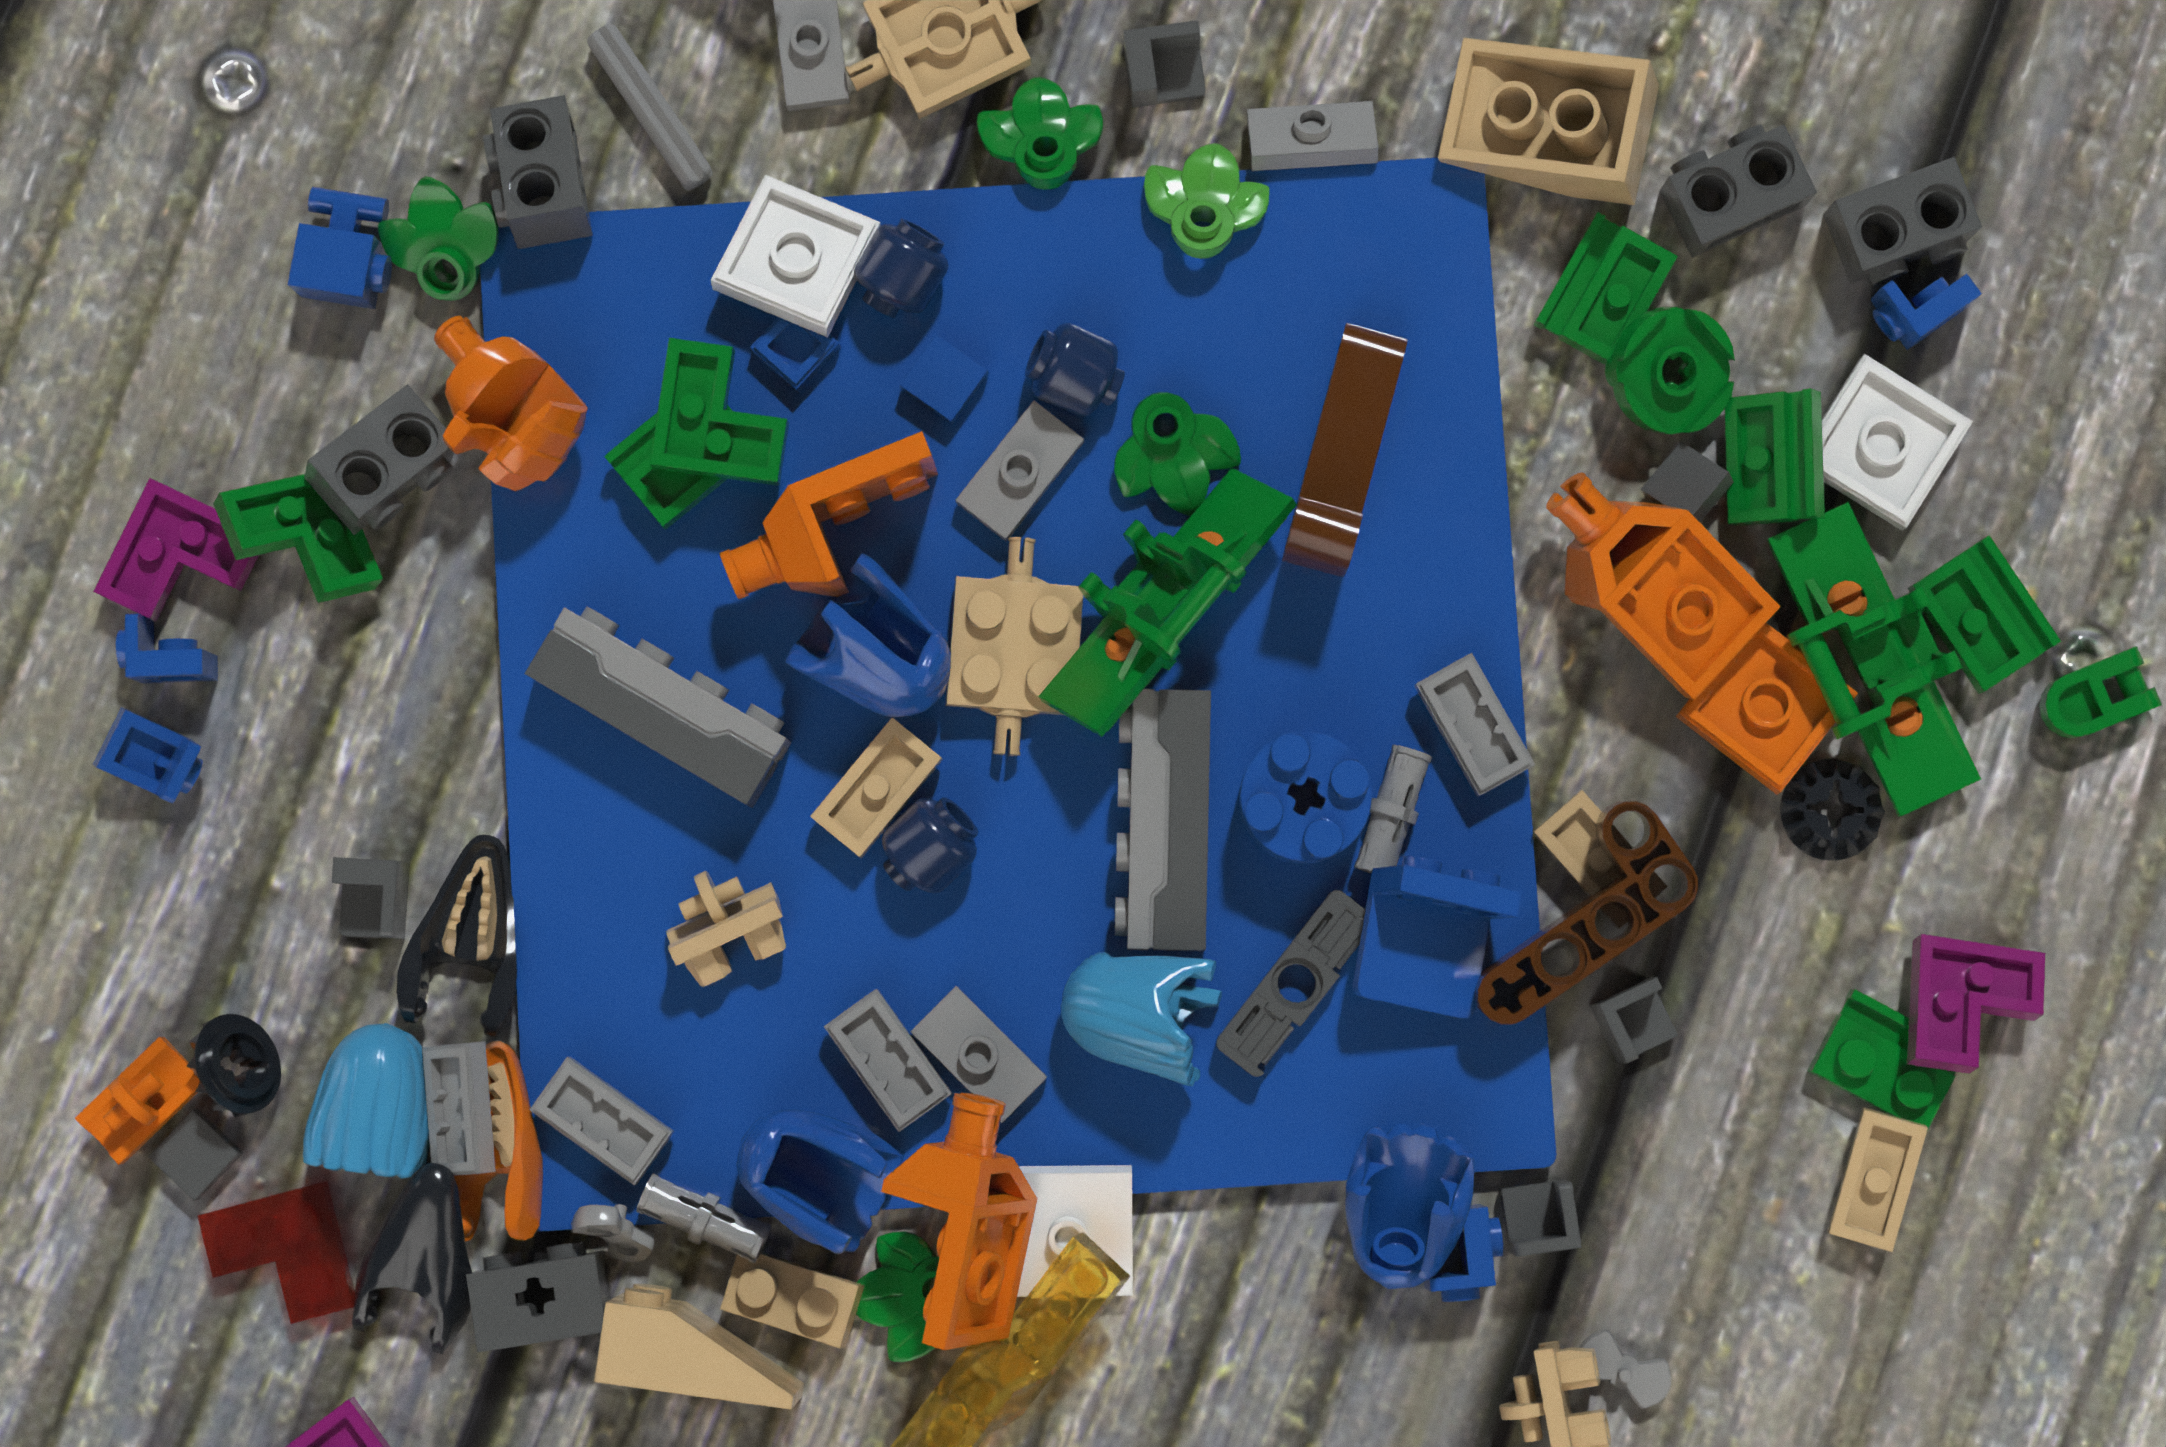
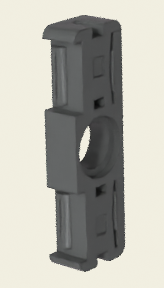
M1335 890L1329 893L1216 1039V1046L1219 1051L1250 1075L1255 1077L1262 1076L1264 1072L1257 1066L1260 1062L1266 1066L1294 1030L1290 1025L1291 1022L1301 1027L1340 975L1332 969L1336 967L1340 970L1359 946L1365 909L1342 891ZM1293 964L1308 968L1315 980V989L1312 995L1307 1000L1299 1003L1285 999L1280 994L1278 988V977L1281 971Z

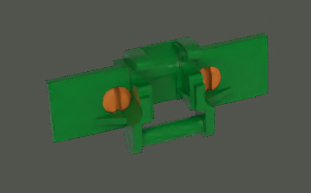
M1231 468L1173 537L1165 532H1159L1154 538L1140 521L1134 520L1123 533V536L1134 551L1138 562L1137 565L1119 586L1114 585L1112 589L1106 586L1092 572L1078 586L1084 597L1104 619L1038 696L1039 699L1103 737L1159 670L1163 667L1169 671L1177 662L1176 658L1181 653L1178 645L1222 592L1226 589L1234 593L1242 584L1240 581L1247 573L1245 568L1296 507L1295 500Z
M1849 502L1825 512V519L1812 518L1768 538L1766 541L1807 625L1787 635L1792 647L1799 644L1837 724V726L1832 728L1836 739L1838 740L1853 732H1858L1897 816L1901 817L1981 780L1935 684V680L1963 667L1955 650L1950 653L1939 651L1928 629L1922 612L1932 602L1924 586L1895 600ZM1829 630L1838 631L1854 668L1872 702L1869 711L1860 714L1822 635Z

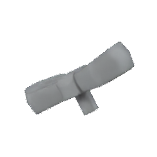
M617 1204L614 1207L605 1205L582 1206L575 1212L571 1222L573 1233L599 1236L608 1242V1256L613 1259L625 1262H640L649 1257L655 1246L653 1232L635 1227L631 1221L625 1219L627 1212L625 1205Z
M1605 1329L1591 1334L1580 1345L1579 1348L1595 1349L1600 1380L1609 1381L1616 1388L1626 1390L1641 1409L1658 1404L1667 1396L1671 1386V1372L1669 1364L1664 1358L1637 1361L1631 1355L1622 1353L1613 1334Z

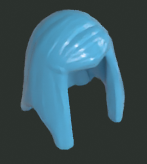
M1106 952L1095 953L1086 958L1071 973L1064 987L1062 1003L1060 1005L1063 1024L1073 1040L1081 1048L1094 1056L1193 1087L1195 1081H1198L1200 1078V1070L1193 1067L1191 1063L1193 1058L1192 1040L1181 1027L1184 1019L1195 1010L1205 1007H1218L1222 998V991L1180 984L1187 978L1212 981L1216 969V961L1173 956L1112 957Z
M388 1023L369 1024L352 1031L338 1044L323 1071L306 1122L303 1138V1162L305 1164L315 1167L323 1164L324 1168L332 1171L344 1169L347 1172L363 1174L371 1170L376 1176L394 1177L397 1175L401 1179L411 1177L419 1168L427 1164L430 1142L422 1053L423 1046L415 1036Z

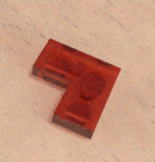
M328 1181L198 1215L212 1277L216 1278L275 1262L290 1324L354 1307L355 1290Z

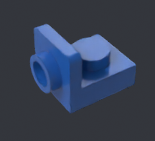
M1965 274L1950 286L1941 277L1911 299L1917 307L1915 310L1896 283L1891 280L1882 286L1871 298V302L1876 308L1873 310V317L1886 337L1893 342L1899 339L1906 350H1909L1967 309L1982 293L1968 274Z
M139 613L125 614V630H119L116 637L117 662L120 668H125V677L142 684L218 681V656L204 649H198L197 640L184 638L158 640V650H155L154 621Z

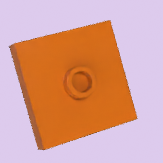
M1768 623L1763 625L1695 701L1689 699L1675 716L1776 795L1782 792L1835 724L1833 715L1801 649L1796 645L1792 647L1790 640ZM1847 685L1852 695V698L1854 699L1858 692H1856L1849 685Z

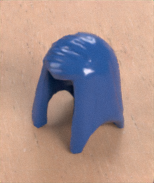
M861 554L850 571L870 586L868 599L852 603L834 600L825 602L824 608L818 611L812 619L809 628L806 629L800 639L790 649L785 663L812 680L877 714L888 717L917 715L932 707L945 692L951 669L950 649L945 638L942 636V632L932 626L885 570L871 557Z
M792 1109L770 1113L766 1117L759 1118L751 1125L741 1139L736 1166L742 1186L765 1210L800 1238L812 1244L820 1245L836 1254H841L844 1251L854 1252L859 1247L860 1240L864 1239L873 1225L871 1216H877L887 1200L886 1193L881 1192L883 1180L902 1164L903 1156L889 1143L867 1129L820 1113Z
M1396 1123L1387 1134L1380 1127L1368 1129L1348 1174L1345 1211L1355 1261L1371 1279L1387 1289L1413 1288L1437 1275L1456 1246L1471 1208L1475 1165L1473 1153L1465 1152L1463 1144L1458 1143L1453 1137L1446 1136L1439 1140L1436 1128L1422 1123L1413 1129L1408 1124Z

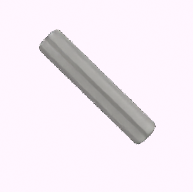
M611 23L593 32L587 39L588 46L683 188L690 191L704 184L713 175L711 166L618 28Z

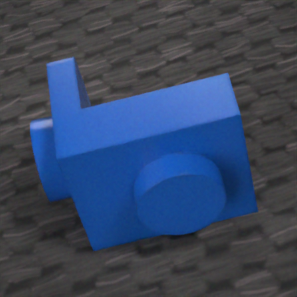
M121 707L93 765L152 792L159 798L173 804L179 792L187 794L192 789L200 774L203 760L197 757L201 746L192 739Z
M1481 1204L1471 1205L1467 1220L1458 1239L1461 1271L1437 1273L1436 1276L1424 1282L1427 1290L1431 1292L1441 1291L1442 1302L1479 1299V1287L1496 1286L1493 1257L1503 1256V1237L1499 1218H1489L1487 1206Z

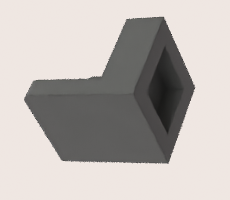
M1199 21L1123 30V48L1132 108L1201 99L1205 96L1206 88L1200 53Z
M333 857L332 883L342 885L339 926L341 935L405 939L410 863L396 860Z
M1657 977L1645 978L1589 1005L1617 1063L1627 1064L1638 1059L1639 1054L1678 1036L1657 991L1662 989Z
M1558 1179L1499 1188L1509 1253L1519 1257L1582 1248L1573 1187L1570 1181Z

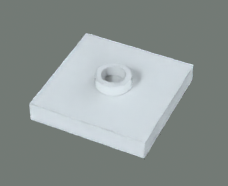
M765 175L711 278L712 290L828 338L857 280L854 274L855 266L876 229L881 224L872 218Z
M1864 354L1858 360L1822 418L1824 483L1902 531L1911 522L1973 421Z
M1132 1165L1019 1166L1038 1199L1017 1297L1133 1296Z

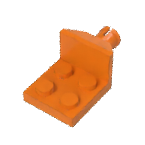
M921 431L788 485L762 522L766 531L765 534L758 536V539L745 545L719 553L737 598L742 599L749 596L748 594L785 581L791 590L833 597L849 593L821 522L832 518L835 525H842L870 512L868 503L889 494L892 495L894 501H901L927 490L930 487L927 479L938 475L923 432Z
M1585 473L1575 474L1560 486L1568 496L1563 499L1558 493L1554 492L1546 505V509L1554 517H1558L1575 537L1567 547L1565 595L1575 604L1601 611L1685 698L1695 701L1781 606L1688 510L1651 502L1608 501L1594 487L1592 481Z
M954 1093L952 1102L954 1107L949 1132L945 1136V1141L924 1144L884 1178L881 1190L883 1193L949 1213L947 1223L941 1229L937 1240L936 1249L939 1262L934 1286L928 1293L923 1307V1318L926 1325L922 1343L944 1351L1009 1337L1038 1199L1015 1159L996 1152L1001 1116L1004 1115L1006 1104L994 1098L971 1093Z

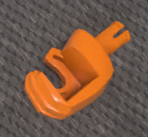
M455 316L448 319L437 329L434 336V341L438 348L443 350L455 365L446 381L445 396L454 417L443 434V441L455 454L472 449L486 452L488 455L478 469L496 485L518 491L537 480L545 482L565 462L568 453L580 437L584 428L588 407L540 355L513 337L502 336L485 342L467 317L463 319L462 316Z

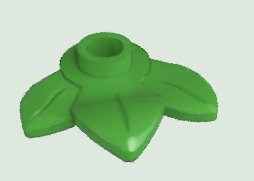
M1211 143L1196 149L1185 161L1183 171L1152 165L1145 174L1144 193L1149 211L1157 218L1171 224V234L1176 244L1184 253L1194 258L1206 259L1219 254L1230 243L1234 232L1256 226L1266 214L1269 205V187L1257 182H1240L1239 167L1235 157L1227 148L1217 143ZM1203 221L1211 223V225L1207 227H1200L1195 225L1194 223Z

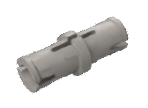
M1392 745L1382 785L1380 786L1377 798H1372L1370 813L1372 814L1363 845L1354 865L1355 868L1372 874L1373 868L1397 866L1409 825L1415 826L1419 813L1414 811L1432 756L1408 747Z
M654 1173L644 1188L636 1210L637 1213L645 1214L688 1233L687 1240L700 1245L703 1240L748 1259L749 1262L754 1264L761 1254L772 1227L768 1223H763L719 1204L721 1199L719 1196L708 1192L703 1197L662 1179Z

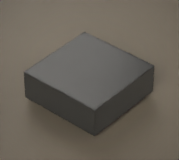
M1680 441L1643 485L1641 491L1650 502L1686 509L1701 522L1734 481L1728 471Z
M193 1109L148 1158L193 1201H196L203 1197L243 1152L198 1109Z

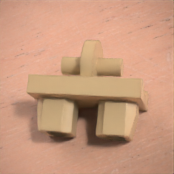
M707 871L694 876L700 894L678 903L686 922L666 930L670 942L668 951L675 965L685 963L687 969L701 987L716 982L732 972L731 964L721 945L742 935L755 961L768 958L786 948L780 918L783 917L780 900L771 882L745 894L738 877L715 886Z
M1559 1340L1539 1343V1349L1534 1350L1542 1396H1535L1532 1374L1513 1377L1517 1400L1499 1405L1501 1419L1520 1420L1524 1442H1534L1543 1439L1539 1416L1545 1415L1551 1447H1609L1611 1444V1434L1605 1409L1572 1413L1568 1390L1599 1386L1600 1375L1595 1349L1572 1347L1560 1349Z

